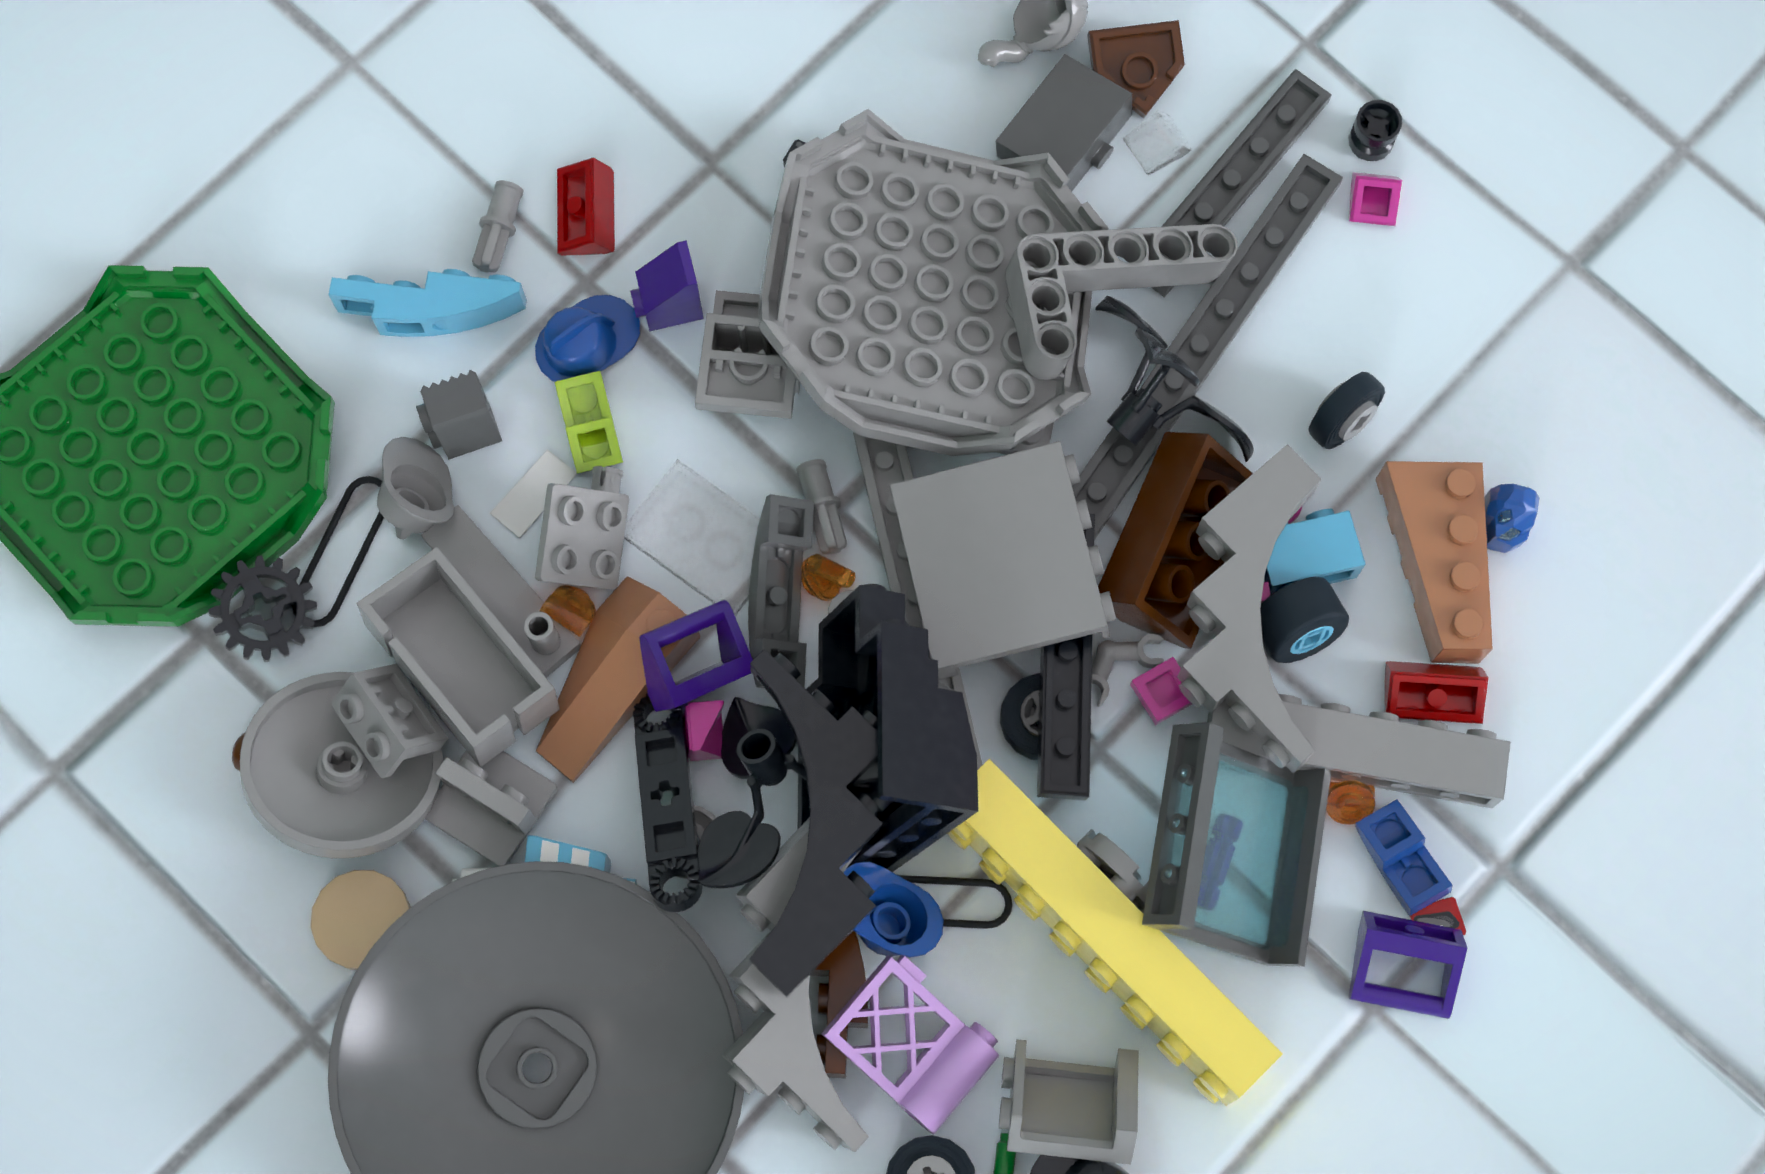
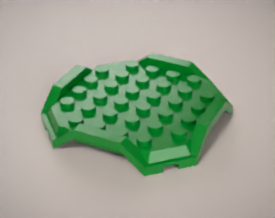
M108 265L84 309L11 370L0 374V541L51 596L74 625L165 627L183 625L208 613L210 608L220 606L221 602L211 596L212 589L225 590L226 585L221 579V574L226 572L233 577L239 574L237 568L238 561L242 560L250 569L255 567L256 557L262 555L265 567H269L277 558H280L299 541L327 499L335 402L331 395L310 379L259 326L209 267H173V271H147L144 266ZM241 586L236 590L233 597L243 590Z

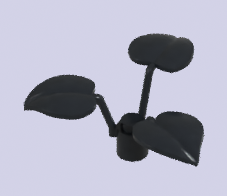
M1106 296L1096 306L1095 310L1114 314L1136 325L1138 329L1135 331V335L1143 343L1146 350L1128 391L1121 398L1123 402L1106 422L1136 446L1152 426L1160 430L1165 422L1185 410H1193L1218 422L1238 443L1245 462H1247L1252 457L1254 451L1253 444L1247 434L1232 419L1200 398L1192 395V397L1185 399L1163 414L1159 415L1157 413L1163 405L1151 395L1170 368L1178 371L1196 387L1199 385L1200 380L1181 358L1173 352L1165 350L1168 345L1162 337L1133 309L1113 297ZM1161 364V367L1146 388L1139 389L1149 365Z
M734 697L730 705L722 731L721 758L726 769L733 776L740 779H748L747 784L752 793L754 814L751 818L742 811L728 812L716 817L706 827L700 838L697 852L699 864L698 881L705 887L733 888L746 884L767 871L778 855L781 842L779 831L773 825L761 823L764 818V807L760 788L762 785L774 786L779 784L786 777L787 770L790 769L805 780H807L804 766L798 763L791 754L796 745V739L781 710L777 708L754 704L739 697ZM878 760L848 789L853 795L859 790L868 795L882 811L877 818L885 814L895 803L878 799Z

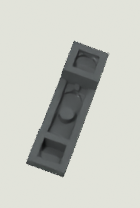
M770 494L766 496L752 558L748 606L750 654L754 660L764 649L773 658L781 653L799 670L801 675L796 680L805 688L807 643H800L798 640L803 551L812 548L814 501ZM754 676L756 687L764 688Z

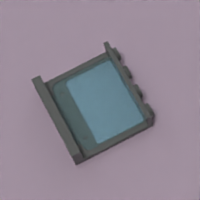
M1211 722L1173 725L1142 925L1266 966L1305 967L1331 771L1327 769L1297 770L1293 774L1285 766L1280 768L1268 759L1223 742L1224 728Z

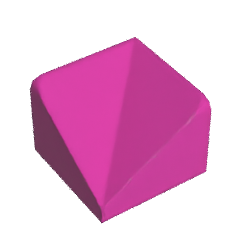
M723 700L689 702L688 706H686L684 720L690 761L722 759L723 724L721 712L724 705Z

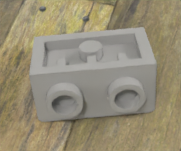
M397 664L352 673L332 701L333 709L381 778L391 776L405 759L440 751L449 739Z

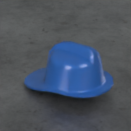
M594 295L584 299L572 307L555 313L540 332L535 344V358L541 372L553 382L592 372H602L624 358L635 347L640 336V320L636 318L634 308L624 299L612 295Z
M871 862L854 863L845 869L843 873L846 876L855 871L875 891L869 898L876 905L875 909L853 930L860 936L867 948L879 955L890 957L904 955L911 958L923 956L936 947L943 935L944 920L939 905L930 893L888 869Z

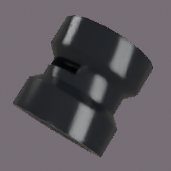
M1372 100L1365 103L1359 109L1348 136L1349 146L1358 158L1366 161H1378L1384 159L1391 152L1402 127V116L1398 108L1384 100Z

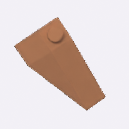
M627 576L595 612L559 695L558 704L560 710L550 716L536 752L574 783L632 717L635 710L634 706L642 698L646 697V693H648L639 641L640 635L682 618L687 614L658 591ZM699 632L661 648L670 672L700 639Z

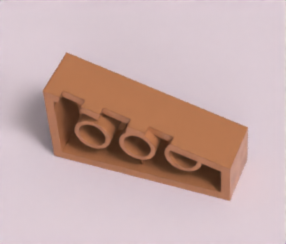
M1386 461L1375 480L1379 493L1383 495L1388 511L1387 520L1392 535L1395 534L1402 557L1400 563L1405 579L1409 580L1415 602L1413 605L1431 663L1479 664L1493 649L1483 462Z

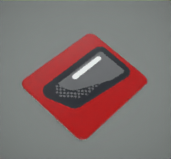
M1454 897L1435 901L1410 916L1411 920L1460 929L1463 935L1466 934V928Z

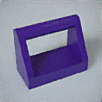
M725 599L642 634L639 637L647 692L655 712L676 708L751 674L750 663L753 659L733 610ZM716 624L721 662L674 682L661 648Z
M1363 911L1358 929L1349 999L1450 1019L1468 949L1462 930ZM1373 949L1445 963L1440 997L1365 982Z

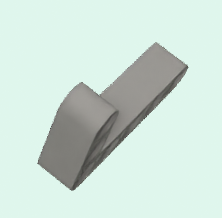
M1204 224L1041 233L1024 237L1018 244L1006 268V281L1026 370L1040 380H1051L1062 373L1077 347V336L1067 292L1194 285L1215 282L1237 252L1238 244L1235 235L1222 225ZM1162 254L1167 255L1171 260L1165 258ZM1117 256L1124 258L1127 262L1121 261ZM1071 258L1080 261L1083 265L1075 263ZM1026 261L1034 263L1038 268L1030 266ZM1034 303L1044 306L1048 311L1037 308ZM1043 346L1052 348L1057 355L1047 352Z

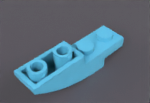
M445 269L442 273L428 271L425 289L409 281H395L391 285L375 283L374 280L361 275H350L347 279L332 277L328 294L337 312L372 316L371 318L380 335L399 337L438 336L480 328L506 319L526 309L527 303L521 283L516 282L511 277L497 274L490 275L488 279L471 277L468 273L457 269Z

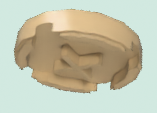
M353 870L335 877L320 891L312 907L310 928L316 946L330 961L349 970H357L378 939L411 906L406 894L391 878L374 870Z

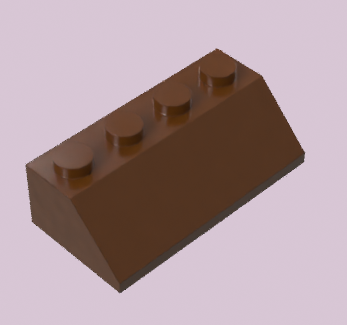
M1165 432L1098 586L1099 593L1110 592L1115 616L1121 622L1149 634H1157L1164 640L1187 649L1192 648L1200 629L1189 615V610H1191L1187 605L1189 597L1196 587L1225 563L1221 558L1219 560L1213 559L1204 551L1198 541L1200 536L1196 531L1202 517L1253 474L1209 434Z

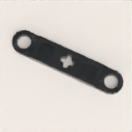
M646 693V697L642 698L634 706L633 717L649 887L655 903L661 909L668 912H681L697 903L703 889L702 884L698 881V840L684 713L680 705L676 708L668 709L672 712L669 714L670 718L667 717L666 722L661 721V725L658 723L653 725L652 722L648 724L646 719L654 711L648 693ZM672 791L674 797L671 798V804L662 806L660 800L663 797V792ZM682 876L689 880L688 888L685 887L683 893L681 891L678 892L679 895L672 893V896H670L669 893L666 892L665 894L662 890L664 884L670 878Z

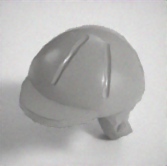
M1020 0L1013 15L1015 30L1013 40H992L984 43L979 49L978 61L982 65L995 67L1002 61L1019 63L1028 54H1032L1034 50L1044 52L1067 46L1076 39L1085 24L1088 14L1087 0Z

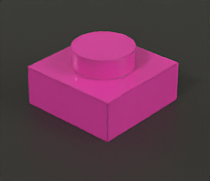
M1174 657L1136 677L1130 683V686L1155 726L1192 705L1179 688L1182 682L1177 676L1181 668Z

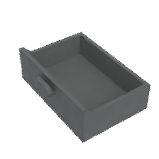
M1064 54L996 139L997 157L1008 159L1049 152L1068 176L1069 181L1066 185L1072 192L1093 165L1100 169L1112 154L1114 147L1109 144L1132 116V93Z

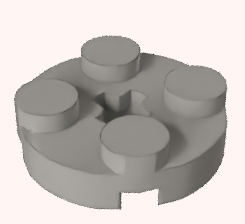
M1091 829L1077 843V847L1144 914L1148 882L1144 886L1139 882L1142 879L1137 872L1140 867L1109 838L1100 832L1096 835L1094 830Z

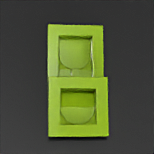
M601 371L554 382L577 474L593 470L594 466L606 467L623 463Z

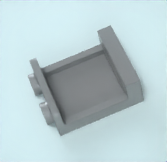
M1016 1039L1014 1058L1004 1057L1001 1088L1011 1089L1010 1098H1001L999 1129L1008 1130L1007 1151L1131 1165L1138 1132L1139 1050L1118 1048L1115 1068L1028 1059L1026 1058L1027 1040Z

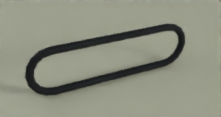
M365 476L356 479L349 485L300 584L309 582L354 490L366 483L381 487L382 480L377 477ZM380 511L331 611L324 618L313 620L315 622L314 627L326 625L337 615L384 519ZM295 604L292 606L293 614L296 617L297 606Z
M898 875L911 883L991 887L1001 892L1004 897V912L995 920L943 919V927L995 928L1003 924L1011 914L1013 905L1010 893L1002 884L998 885L992 880Z

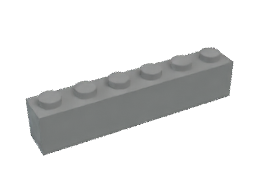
M1279 694L1292 721L1316 750L1310 759L1298 770L1327 769L1331 771L1330 780L1487 808H1494L1504 799L1511 742L1496 739L1497 734L1492 731L1469 729L1465 734L1448 731V725L1438 721L1422 720L1418 722V725L1399 722V716L1392 713L1371 712L1369 716L1350 713L1351 709L1342 704L1323 703L1321 708L1302 705V699L1298 697ZM1226 701L1212 713H1208L1207 722L1224 728L1223 742L1270 760L1262 749V745L1265 743L1252 729L1245 731L1235 723L1228 713L1230 706Z

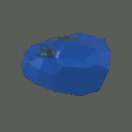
M1513 483L1501 484L1490 488L1484 497L1487 549L1507 553L1527 541L1529 532L1536 520L1540 498L1533 489Z

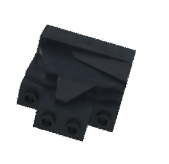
M878 584L859 585L819 623L818 678L806 690L810 694L815 689L822 692L837 708V711L832 715L837 721L852 706L861 715L868 710L878 718V799L895 803L885 814L878 818L883 823L882 828L858 852L848 867L854 863L871 862L894 872L978 812L977 752L974 746L963 693L954 691L938 681V660L929 659L928 629L909 626L905 621V594L888 591L884 586ZM798 749V763L803 765L801 755ZM799 774L797 830L810 817L807 780Z

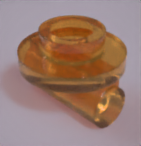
M820 554L811 555L803 561L801 566V580L804 588L809 594L823 601L832 600L839 594L842 587H851L856 578L853 570Z
M569 585L556 588L540 609L541 612L548 614L551 619L578 637L584 634L596 615L595 605L589 595L584 590Z
M1354 780L1330 782L1326 811L1334 821L1348 825L1356 824V822L1373 813L1375 809L1374 785H1366Z

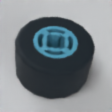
M1309 577L1286 585L1271 594L1261 603L1260 607L1263 644L1270 657L1278 663H1292L1318 653L1339 638L1349 623L1347 611L1330 583L1323 577Z

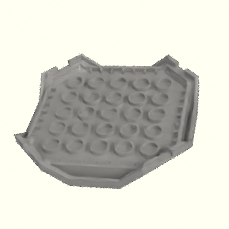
M867 109L843 122L838 131L821 140L816 137L789 153L771 224L758 303L759 329L817 406L859 436L950 456L1009 451L1086 402L1091 395L1084 364L1092 291L1067 292L1077 336V347L1059 376L1051 380H1040L1032 376L1026 370L1023 363L1006 281V268L1018 244L1028 235L1108 230L1109 228L1088 201L1081 204L1066 185L1069 181L1068 176L1049 152L993 161L906 140L871 110ZM1071 258L1075 263L1083 265L1080 261ZM1026 261L1030 266L1038 268L1034 263ZM1034 303L1037 308L1048 311L1044 306ZM1043 346L1047 352L1057 355L1052 348Z

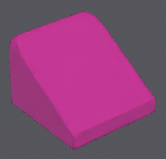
M1353 172L1349 221L1395 226L1402 180L1395 176Z

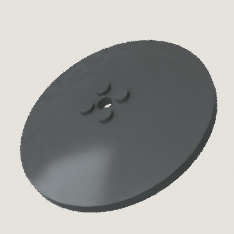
M541 861L502 865L462 877L432 892L416 903L384 932L358 967L343 997L334 1024L329 1051L328 1092L334 1131L344 1161L351 1174H717L733 1141L744 1096V1090L727 1074L733 1066L723 1057L725 1052L743 1034L738 1008L721 967L700 935L680 914L661 909L655 903L649 891L633 882L589 866ZM533 1053L545 1054L550 1059L552 1065L549 1077L540 1083L528 1081L522 1072L523 1062Z

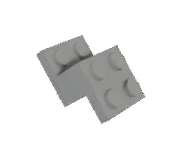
M716 290L713 313L706 314L695 397L696 409L792 419L795 393L799 394L800 382L759 329V294Z

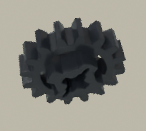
M262 555L257 556L255 567L250 569L242 560L238 561L237 568L239 574L233 577L226 572L221 574V579L226 585L225 590L212 589L211 596L221 602L220 606L209 609L210 617L222 619V622L213 629L215 635L228 633L230 638L225 645L226 649L231 651L240 644L244 647L243 659L245 660L251 658L254 650L261 651L264 662L270 661L271 650L278 649L284 658L288 657L289 647L287 644L293 641L295 644L303 646L305 639L299 632L300 629H313L315 625L312 619L305 616V612L317 609L316 601L304 599V596L312 590L311 583L298 585L296 580L300 575V569L295 567L288 573L283 572V559L277 558L272 567H265ZM259 578L274 579L285 586L278 590L262 586ZM241 586L245 594L242 607L229 614L231 599L236 590ZM262 598L266 604L277 603L271 609V619L264 620L260 614L253 617L249 615V613L255 610L254 601L256 599ZM296 604V618L289 630L285 632L281 623L283 613ZM248 628L259 630L265 633L268 640H254L244 636L239 631H244Z

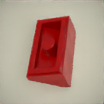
M594 157L558 168L557 254L566 256L614 252L613 169Z
M1387 661L1385 666L1384 712L1395 714L1402 719L1483 724L1489 677L1481 667Z

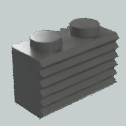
M469 370L467 375L460 373L458 378L451 376L448 382L442 379L439 385L432 383L430 388L423 385L420 392L424 404L416 406L423 429L425 433H428L433 448L443 447L448 460L502 442L491 406L476 372Z

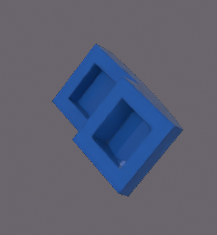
M1398 799L1356 822L1355 827L1369 854L1409 917L1451 893L1452 883L1424 846L1426 838Z

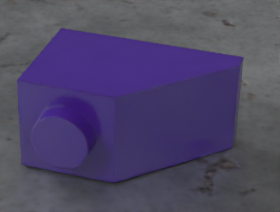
M687 240L675 243L635 271L639 288L630 290L636 318L646 316L649 332L704 319Z

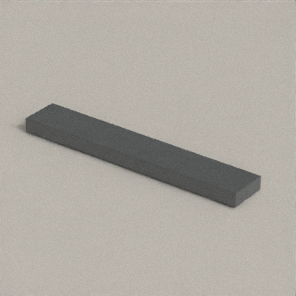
M1295 69L1161 227L1204 224L1225 226L1329 103L1332 94ZM1162 254L1165 258L1171 260L1167 255ZM1174 286L1151 288L1165 298Z

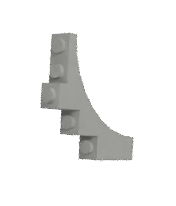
M1287 444L1203 516L1196 533L1200 536L1198 541L1201 547L1210 557L1215 560L1221 558L1225 563L1192 591L1187 605L1191 608L1189 615L1194 623L1206 633L1212 631L1216 637L1182 666L1177 678L1182 682L1179 685L1181 692L1198 708L1203 705L1212 713L1226 701L1230 706L1228 713L1235 723L1245 731L1252 729L1265 743L1262 745V749L1267 757L1278 767L1283 768L1286 766L1294 774L1310 759L1316 750L1292 721L1273 684L1263 648L1260 607L1265 571L1275 542L1288 521L1314 494L1321 478Z
M810 817L779 849L776 859L768 870L758 878L746 883L735 895L745 905L740 910L741 914L761 932L766 928L771 932L775 928L796 888L807 851ZM855 856L841 869L842 872L845 871ZM769 932L729 975L739 985L734 990V994L753 1012L756 1013L760 1008L764 1012L723 1055L733 1066L727 1074L747 1094L756 1089L758 1092L770 1096L781 1085L782 1088L777 1093L778 1096L797 1114L800 1115L804 1109L818 1121L813 1130L824 1142L834 1150L841 1144L843 1147L856 1152L869 1136L843 1106L825 1072L812 1027L809 999L810 975L786 998L749 960L770 934Z

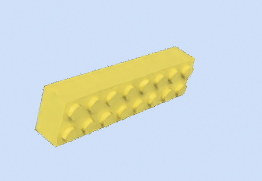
M988 759L977 770L978 812L948 832L949 837L964 850L969 845L983 859L979 866L986 875L998 885L1005 881L1018 894L1014 898L1017 906L1030 919L1035 921L1040 917L1053 930L1049 937L1064 954L1070 957L1073 953H1076L1089 966L1084 971L1086 976L1102 992L1107 993L1111 989L1125 1003L1120 1009L1137 1028L1142 1030L1146 1025L1160 1039L1156 1046L1161 1053L1177 1067L1183 1062L1197 1076L1193 1084L1204 1097L1213 1104L1220 1100L1225 1106L1239 1099L1283 1053L1160 930L1142 925L1143 913Z

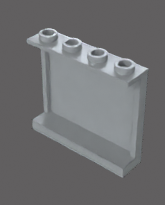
M1061 441L890 485L924 629H928L931 659L938 660L939 680L958 675L957 668L1099 632H1102L1103 638L1110 637L1107 622L1116 620L1110 592L1099 593L1095 576L1104 574L1098 546H1087L1083 530L1093 527L1086 500L1077 502L1075 500L1072 484L1080 483L1081 481L1074 454L1064 456Z

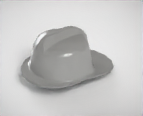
M408 437L392 439L383 450V481L377 497V507L383 517L395 526L397 538L404 540L412 533H424L435 523L447 522L453 516L452 484L447 465L442 457L429 445Z

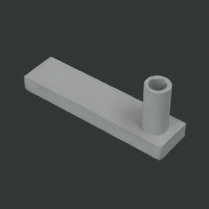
M459 505L454 507V514L447 522L435 523L428 531L421 534L423 540L432 550L436 547L439 548L546 678L579 651L581 647L580 642Z

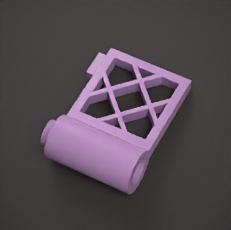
M901 955L897 961L887 956L821 1034L886 1092L910 1117L934 1135L999 1057V1054L993 1049L998 1040L979 1023L974 1022L969 1028L920 984L926 975L906 956ZM892 973L904 984L905 1006L879 1008L878 988ZM913 993L925 1004L914 1005ZM870 1000V1009H861ZM933 1011L946 1023L932 1040H915L914 1013ZM905 1013L906 1042L881 1044L879 1016ZM870 1016L871 1045L852 1047L839 1035L852 1018ZM925 1048L916 1058V1049ZM907 1050V1070L893 1084L882 1074L881 1052ZM872 1053V1064L861 1054Z

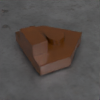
M1179 20L1092 30L1087 34L1092 70L1131 92L1132 110L1143 119L1185 65Z

